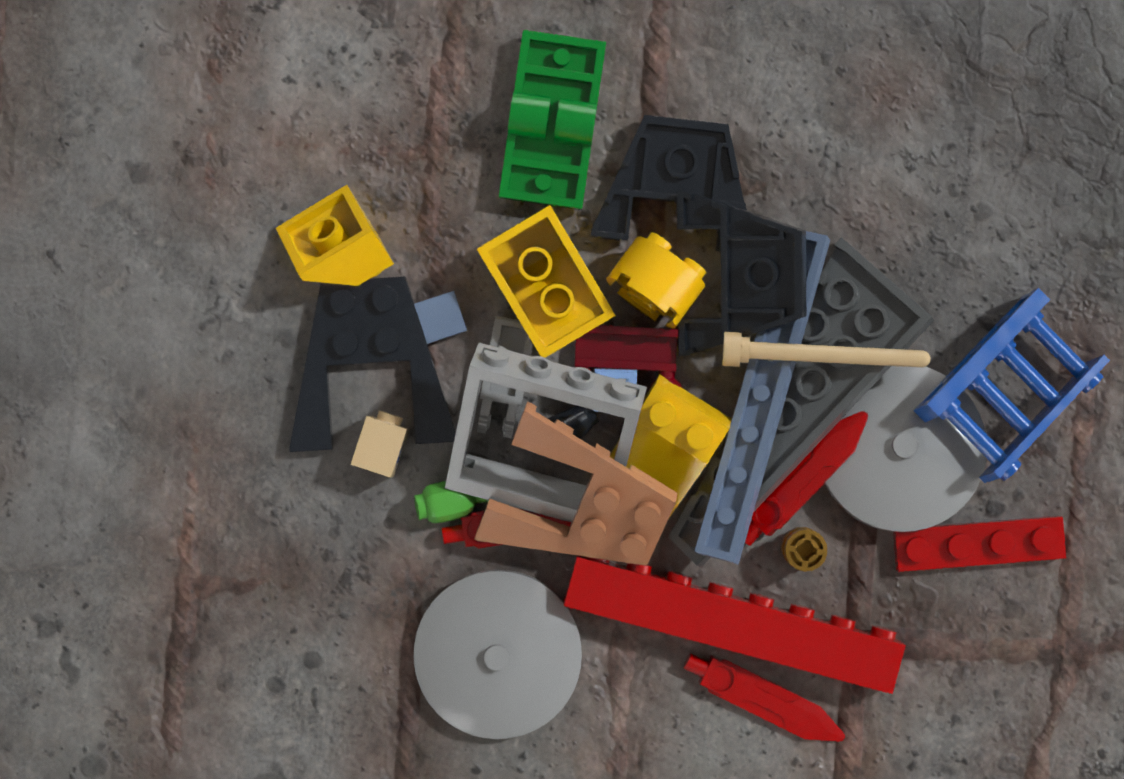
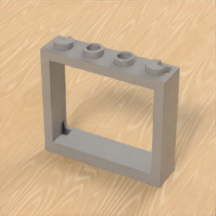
M478 343L468 370L445 489L486 500L490 498L512 507L572 522L586 485L467 454L482 380L625 418L614 459L625 467L647 387L626 382V379H615L596 374L586 368H574L551 362L541 356H528L513 352L500 345L498 348Z

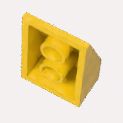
M548 205L477 248L478 253L541 357L546 358L616 316L551 205Z
M659 374L644 398L626 467L629 469L633 465L677 492L676 504L670 517L729 431L732 418L685 389L672 384ZM619 440L610 453L609 457L615 459Z

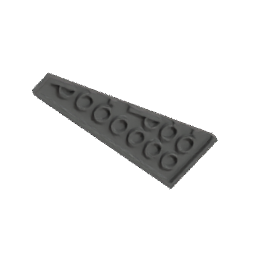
M841 237L834 245L836 249L821 272L801 344L907 350L933 323L934 319ZM796 361L754 511L891 366ZM725 443L717 457L714 455L708 466V473L696 494L690 497L668 536L699 567H702L711 558L694 551Z

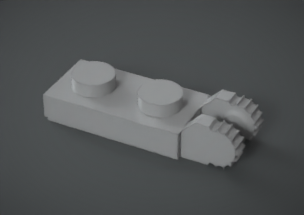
M495 316L490 345L498 348L500 345L507 350L531 356L533 343L520 321ZM483 381L480 399L483 400L477 432L486 434L487 429L490 428L492 401L506 403L509 405L507 415L503 420L502 432L503 437L512 439L518 406H522L524 391Z

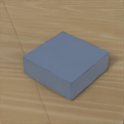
M455 291L414 304L427 344L468 331Z

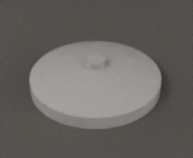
M891 366L842 418H847L860 411H865L868 414V420L855 452L824 484L840 507L858 521L868 526L891 532H911L927 529L942 523L956 514L965 506L976 491L981 481L979 476L985 469L986 457L947 418L942 420L940 417H937L925 423L913 411L946 377L944 374L928 367ZM963 391L957 397L961 401V409L985 432L980 413L968 394Z
M511 570L476 572L455 581L445 588L426 610L419 624L414 643L416 677L423 695L430 706L453 727L482 738L508 739L518 737L547 724L563 709L576 687L581 669L582 650L580 634L569 608L564 606V601L543 582L532 576Z

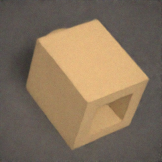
M380 410L377 418L366 416L351 465L390 478L394 477L410 428L401 426L403 418Z

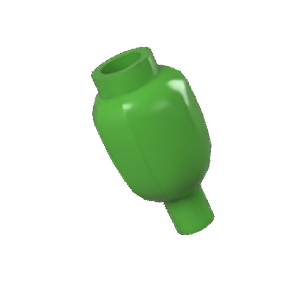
M446 481L430 484L424 488L422 494L414 495L418 519L427 518L431 523H443L462 518L472 512L476 504L489 501L445 489Z

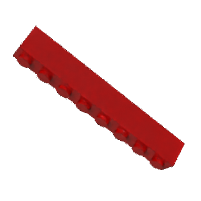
M576 555L564 599V606L893 694L906 647L900 640L895 639L897 633L895 631L872 625L871 631L867 632L854 628L856 621L831 614L830 621L815 618V610L801 605L790 604L789 610L774 607L773 598L760 594L750 593L749 598L745 599L733 596L734 588L719 583L709 582L708 588L692 585L693 577L678 572L668 571L666 578L652 574V566L627 563L626 566L611 563L610 560Z

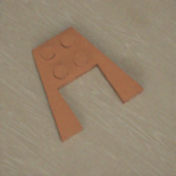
M527 402L511 445L592 473L570 527L489 498L474 540L647 566L676 504L677 492L633 465L628 469L610 458L609 450L597 443L594 447L573 435V428L558 419L555 422L550 421L536 412L537 406Z

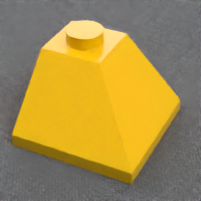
M348 185L343 186L276 227L302 281L359 286L394 264Z

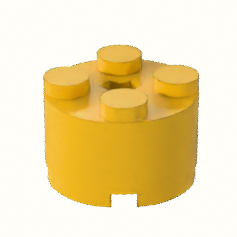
M651 232L647 238L638 236L606 280L610 286L617 281L622 286L617 294L638 311L656 321L659 315H662L669 319L665 326L674 329L704 289L705 283L702 278L706 271L692 259L685 258L682 261L671 253L670 249L672 246L658 234Z

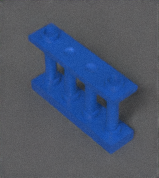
M1039 288L1022 296L913 410L925 423L937 417H940L942 420L947 418L988 459L991 465L979 476L984 483L999 478L1005 481L1011 477L1022 464L1018 458L1081 391L1084 393L1089 392L1102 380L1103 375L1100 371L1110 361L1105 355H1102L1084 363L1042 320L1044 315L1040 310L1050 299ZM1021 330L1025 333L1030 331L1073 375L1059 392L1015 349L1017 344L1013 339ZM994 358L998 362L1003 360L1046 404L1032 421L987 377L989 372L985 368ZM966 388L970 391L975 389L1019 433L1004 451L961 409V401L957 397Z

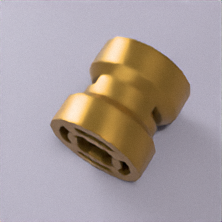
M796 527L788 531L781 543L784 559L797 570L803 572L813 571L819 568L826 560L828 553L827 544L819 533L810 528Z

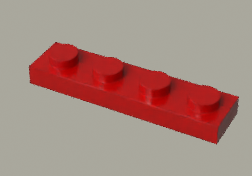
M1059 515L935 525L917 531L893 532L896 571L898 572L1066 559L1063 516Z

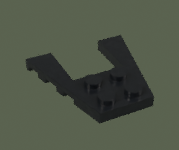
M405 276L372 278L359 286L332 283L320 284L289 447L290 452L333 449L328 366L410 361L415 444L454 442L456 435L454 424Z

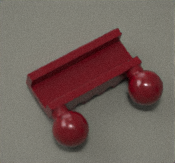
M599 325L576 339L575 367L586 368L590 371L591 367L659 371V374L669 382L682 388L680 382L675 378L678 329ZM656 379L652 382V384H651V386H650V389H651V387L653 386V384H654V382L656 381Z

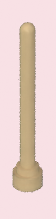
M724 332L722 366L740 367V363H749V359L923 368L929 365L931 358L929 353L923 350L750 342V337H742V333Z

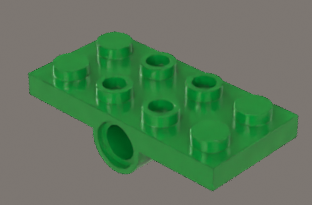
M523 30L515 88L510 107L499 198L582 210L606 49L605 41Z

